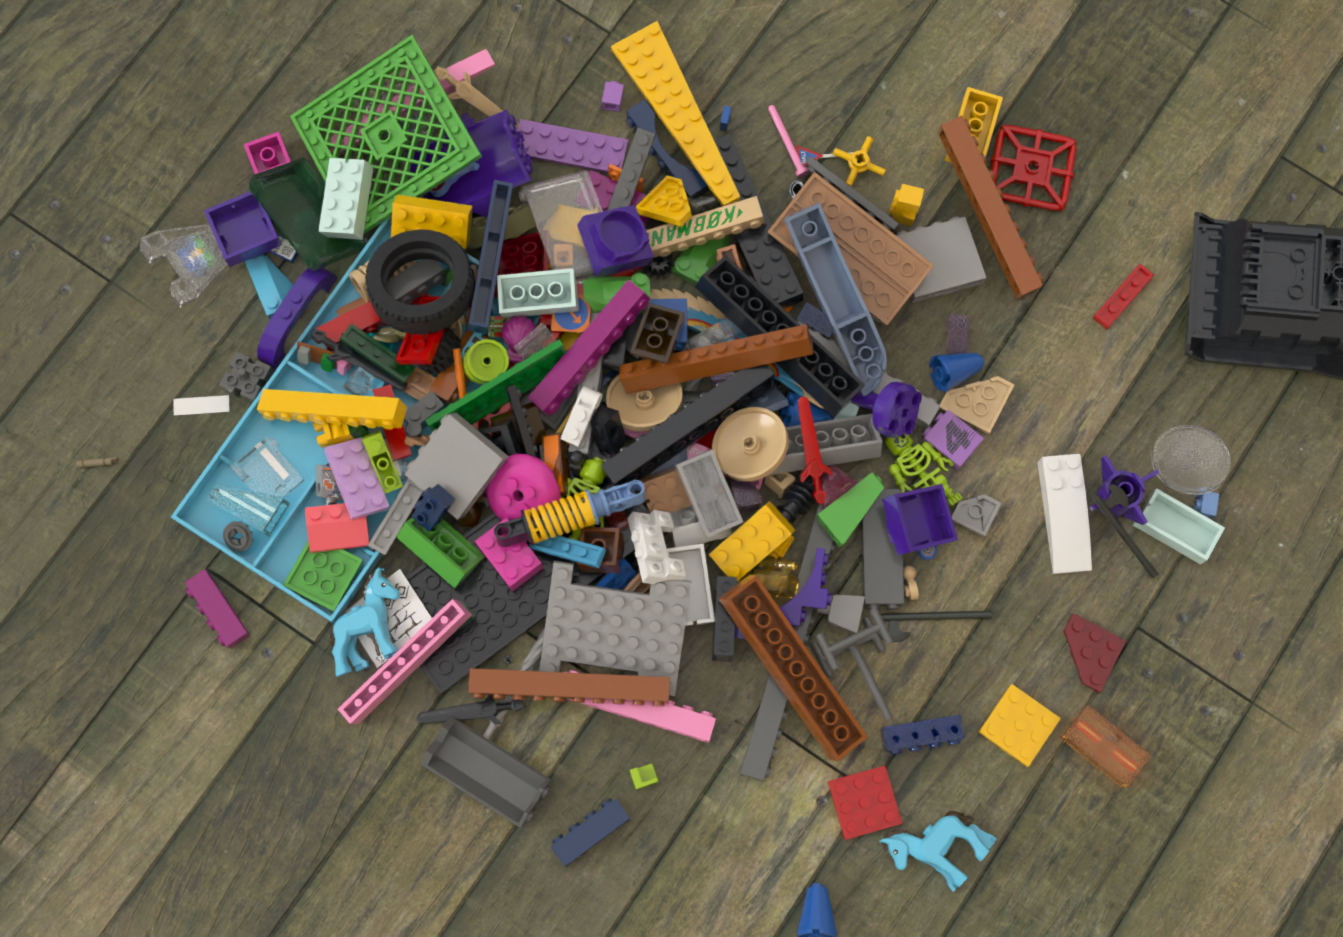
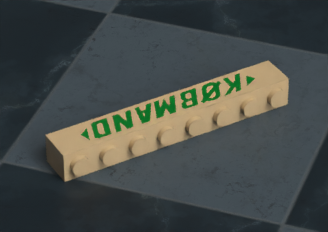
M755 196L691 216L682 226L668 223L646 230L654 257H664L677 250L684 251L693 245H703L712 239H722L728 234H739L744 229L758 228L765 222L758 198Z

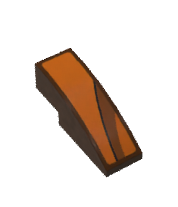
M561 433L543 435V462L555 474L554 478L557 485L560 486L561 496L568 495V459L565 457L566 441L560 439Z

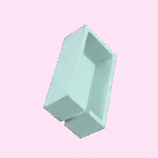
M340 158L329 159L319 224V232L326 237L363 240L373 174V166L367 161L349 159L348 161Z
M1157 488L1150 493L1142 507L1144 509L1141 510L1148 522L1144 525L1136 522L1133 523V526L1200 565L1208 560L1225 527Z

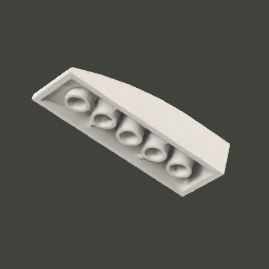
M1080 454L1042 457L1037 463L1053 574L1091 571L1090 528Z

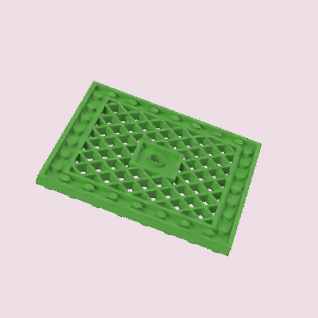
M413 35L290 116L325 182L329 159L338 158L341 149L347 150L344 159L348 161L351 158L352 152L358 153V160H363L364 154L370 155L368 163L373 166V169L378 170L376 179L372 178L371 180L375 184L373 191H370L369 194L371 198L367 207L363 234L392 216V205L397 195L420 198L483 157ZM401 69L407 70L405 78L399 77ZM412 73L416 80L411 79ZM385 79L392 80L390 88L383 87ZM397 81L403 82L401 90H395ZM409 84L415 85L413 93L407 92ZM420 88L422 89L425 95L419 94ZM370 89L376 90L374 98L368 97ZM382 92L388 93L386 101L380 100ZM394 94L400 95L398 103L392 102ZM406 96L412 97L410 105H404ZM417 99L424 100L422 108L415 107ZM355 100H361L359 109L353 108ZM366 102L372 103L370 111L364 110ZM429 103L433 110L427 109ZM378 104L384 105L382 113L376 112ZM390 106L396 107L395 114L392 110L389 111ZM402 109L408 110L406 118L400 117ZM339 110H345L343 119L337 118ZM414 111L420 112L418 120L412 119ZM351 112L357 113L355 121L349 120ZM426 113L432 114L430 123L424 122ZM363 114L369 115L367 124L361 123ZM437 117L442 125L436 124ZM324 120L330 121L328 129L322 128ZM399 121L405 122L403 128L401 127ZM336 122L342 123L340 131L334 130ZM348 124L354 125L351 134L346 133ZM410 124L416 125L414 133L408 132ZM422 126L429 127L427 135L420 134ZM359 127H364L360 130L363 136L357 135ZM434 128L441 129L438 138L432 137ZM321 132L327 133L325 138L323 137ZM388 132V138L381 140L382 134ZM446 133L450 140L444 139ZM332 135H338L336 144L330 143ZM407 136L413 137L411 146L407 145L410 143ZM344 137L350 138L348 146L342 145ZM356 139L362 140L360 149L354 148ZM418 139L425 140L423 148L417 147ZM431 141L437 142L435 151L429 150ZM443 143L449 144L447 153L440 152ZM367 144L371 151L365 150ZM329 147L335 148L334 153H332ZM403 149L409 150L407 158L401 157ZM415 151L422 152L419 161L413 160ZM427 154L433 155L431 163L425 162ZM375 159L381 162L380 166L374 165ZM388 159L394 160L392 169L386 168ZM400 161L406 162L404 171L397 170ZM411 164L418 165L416 174L409 172ZM384 172L390 173L388 181L382 180ZM396 174L402 175L400 184L394 183ZM381 184L387 185L385 194L378 193Z

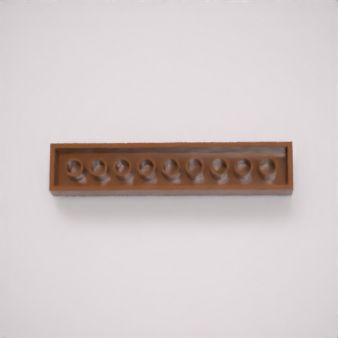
M961 115L942 124L937 133L1017 300L1043 286V278L1040 272H1036L1034 268L1035 261L1032 255H1028L1026 251L1027 244L1018 234L1019 228L1017 223L1010 218V208L1001 199L1003 197L1001 189L996 187L993 182L995 177L992 171L988 170L985 165L987 161L984 154L980 153L977 148L979 144L976 137L971 136L969 131L971 127L968 120L963 119Z
M757 575L747 576L718 598L829 760L839 761L868 738Z

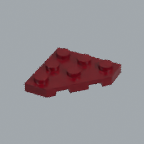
M1073 613L1063 632L1068 640L1074 664L1077 666L1081 684L1101 693L1126 641Z

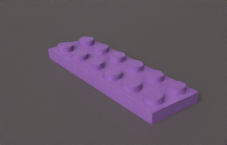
M520 119L518 131L521 130L524 135L525 141L523 143L525 150L531 159L607 174L609 164L623 169L628 139Z

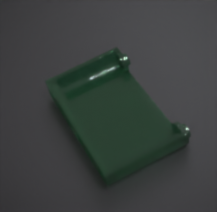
M303 157L254 174L249 182V190L299 254L306 266L315 271L360 253L369 240L364 234L363 240L329 238L319 232L326 184L307 159Z

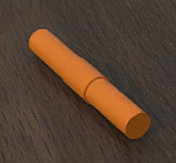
M454 348L455 373L459 398L461 399L467 394L461 350L460 348Z

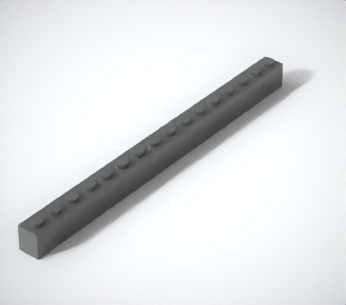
M827 476L823 487V491L826 492L825 503L818 504L791 600L801 591L815 568L817 548L825 549L827 554H833L836 543L833 542V539L816 517L817 514L851 489L848 488L850 483L848 481ZM828 560V565H824L823 573L824 571L828 572L831 561ZM803 607V610L806 611L805 622H801V626L791 625L805 646L809 639V634H806L808 626L812 627L815 618L812 615L813 608ZM770 673L740 772L742 776L761 782L764 781V778L769 777L771 767L768 764L770 758L774 759L777 748L774 747L776 739H780L782 728H779L781 720L785 721L788 710L785 709L787 701L789 702Z

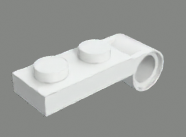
M585 386L582 388L560 439L580 447L593 413L601 402V393Z

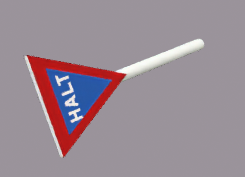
M795 145L796 152L804 167L807 166L806 161L810 156L815 160L837 157L833 154L821 155Z

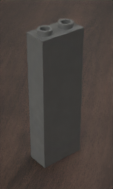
M883 489L861 520L862 595L865 597L863 607H868L869 610L875 607L877 609L887 607L888 610H898L904 604L903 555L897 556L894 543L891 544L886 526V512L882 501L886 497L901 493V489Z

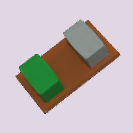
M297 342L299 363L308 365L310 361L321 364L322 370L330 373L333 368L338 370L337 361H330L326 358V356L334 354V352L303 342Z

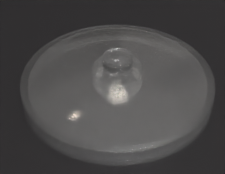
M1179 425L1172 427L1159 436L1152 450V466L1154 471L1158 469L1160 472L1157 474L1158 478L1169 488L1183 494L1202 495L1212 492L1225 481L1230 470L1231 459L1225 443L1215 433L1200 426Z

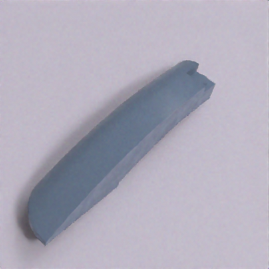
M816 203L784 217L783 220L849 369L865 384L861 390L864 397L872 392L881 382L887 365L886 351L870 312L862 299L836 242L820 203Z

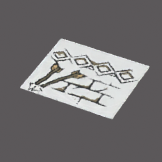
M399 569L387 579L400 591V598L397 600L384 598L387 608L390 640L396 645L398 650L432 619ZM364 597L346 610L343 615L351 612L350 609L355 606L361 605L363 607L365 605ZM374 633L358 636V639L377 668L388 660L384 659Z

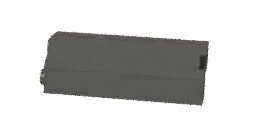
M452 716L442 725L435 741L425 751L420 762L422 766L519 828L522 827L525 821L527 823L531 821L535 814L533 809L540 798L544 799L550 790L547 787L551 781L550 778Z

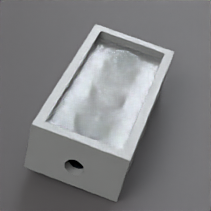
M713 450L706 451L674 465L706 538L743 523Z

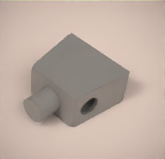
M833 595L831 606L827 605V609L817 608V612L827 614V625L854 635L858 632L865 597Z

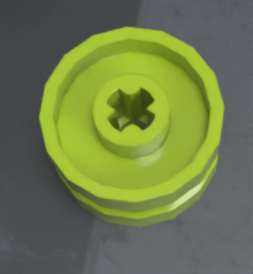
M484 339L476 342L466 351L463 357L464 373L470 381L480 385L493 380L500 373L506 372L508 368L509 357L506 349L494 340Z

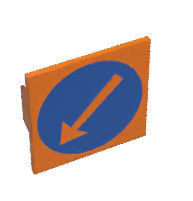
M578 294L579 311L552 314L551 331L583 333L590 325L591 306L584 300V294Z

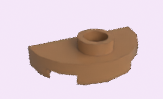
M422 435L421 437L406 436L404 443L411 447L413 445L423 446L424 444L427 445L430 438L429 435Z

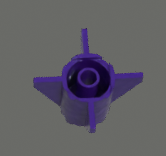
M1104 456L1101 458L1102 485L1098 488L1096 494L1103 500H1106L1111 495V490L1108 486L1116 485L1120 487L1128 497V507L1125 509L1121 504H1116L1110 510L1116 518L1123 516L1141 525L1146 524L1148 521L1138 504L1144 496V483L1160 472L1157 469L1143 478L1125 470L1117 472L1108 456ZM1097 504L1090 507L1091 511L1100 510Z

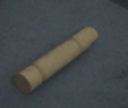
M118 458L76 460V467L113 465V463H118Z

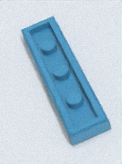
M549 535L548 540L540 541L533 546L529 545L531 550L600 568L606 552L602 547L556 535L554 538H551Z

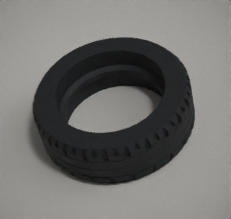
M420 229L397 234L377 248L366 268L365 283L375 313L389 327L400 332L422 335L441 331L458 321L467 311L473 299L475 285L469 257L457 241L441 232ZM420 259L436 260L448 266L452 271L453 282L447 292L437 300L427 304H404L393 299L388 292L387 284L393 273L411 261Z

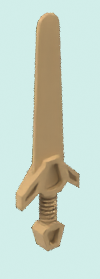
M437 66L434 70L440 80H445L455 87L454 93L447 94L450 99L462 98L489 117L503 111L471 85L470 75L464 71V80L458 81L445 68Z

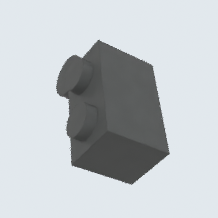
M433 391L406 410L404 421L407 424L406 432L409 437H421L422 430L428 426L425 420L434 413L445 409L444 404Z

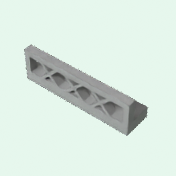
M409 478L368 544L369 549L376 550L384 556L388 553L397 538L396 536L424 492Z

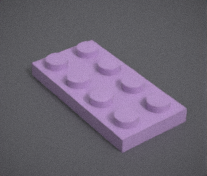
M362 437L325 447V455L351 520L389 509L388 501L362 441Z

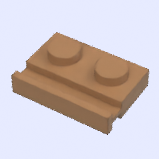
M414 366L415 369L406 380L407 388L400 391L419 401L429 393L428 390L436 378Z

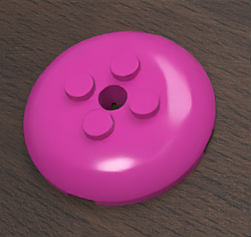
M513 454L497 470L485 490L488 504L494 514L501 521L505 518L510 521L520 518V510L530 509L531 511V508L535 507L537 510L539 505L544 507L545 503L552 504L554 500H557L559 503L561 498L560 486L557 485L553 471L543 461L528 454ZM518 490L523 493L524 497H520L521 495L518 493Z

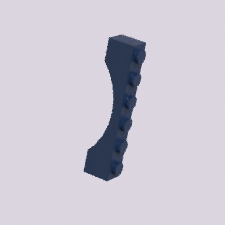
M645 99L626 111V122L631 129L634 128L637 131V128L656 134L655 113ZM656 134L649 154L652 157L655 156L658 160L657 164L662 171L665 170L668 176L682 179L687 198L692 197L694 199L708 192V185L698 171L688 168L670 157L663 149Z

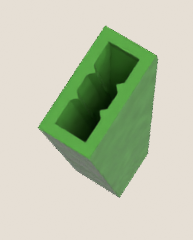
M869 474L817 514L816 519L839 548L844 546L883 491L884 483L878 475Z

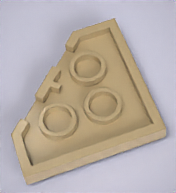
M996 376L989 380L951 389L944 395L939 410L943 412L949 410L964 423L989 435L1014 384Z

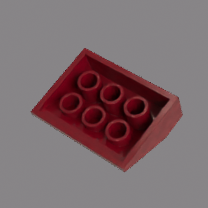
M548 231L503 240L497 275L554 270V245ZM497 279L493 296L498 298Z

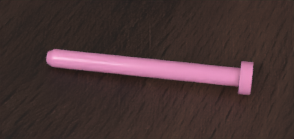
M770 105L768 110L797 169L796 175L798 178H802L809 174V170L803 166L775 106Z

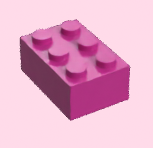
M505 518V519L502 520L500 523H504V522H507V521H509V520H508L507 518ZM494 526L475 542L513 592L544 567L525 541L509 547L499 546L494 534V528L496 527ZM504 533L500 537H505L508 533Z

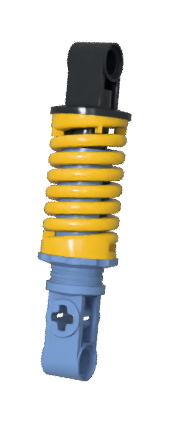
M633 480L604 491L603 489L598 490V493L591 494L588 489H585V491L579 494H574V499L572 496H567L566 500L560 498L559 503L557 500H554L552 504L545 503L544 507L539 505L537 510L535 507H532L531 511L530 509L520 510V518L496 525L494 534L497 543L501 547H509L528 540L531 546L540 541L548 540L549 535L551 538L556 537V532L559 536L563 535V529L565 533H570V526L573 531H576L578 526L582 529L587 526L598 525L599 517L610 516L611 513L642 504L646 499L645 487L641 481ZM635 491H640L639 494H633ZM508 533L507 536L500 537L502 534Z

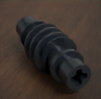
M823 472L820 476L822 488L824 487V481L829 476L826 472ZM810 475L803 483L801 480H795L788 491L784 493V504L777 506L778 511L789 523L796 521L797 514L805 515L806 510H809L811 507L810 504L815 503L813 496L815 491L814 480Z

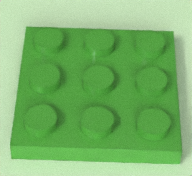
M308 540L283 586L334 612L346 595L364 560L343 549L310 553Z

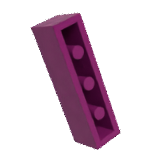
M202 570L185 582L188 587L185 589L191 599H196L198 602L196 605L197 609L202 615L206 614L209 619L206 621L212 631L216 629L219 634L217 639L223 647L226 645L232 649L251 636L207 570Z

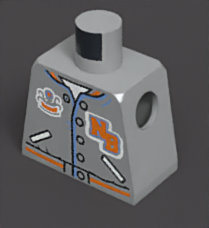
M316 464V495L326 498L325 505L337 504L338 499L343 500L331 467Z

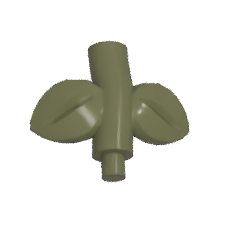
M383 327L380 331H376L374 339L384 343H394L404 340L406 333L395 330L392 327Z

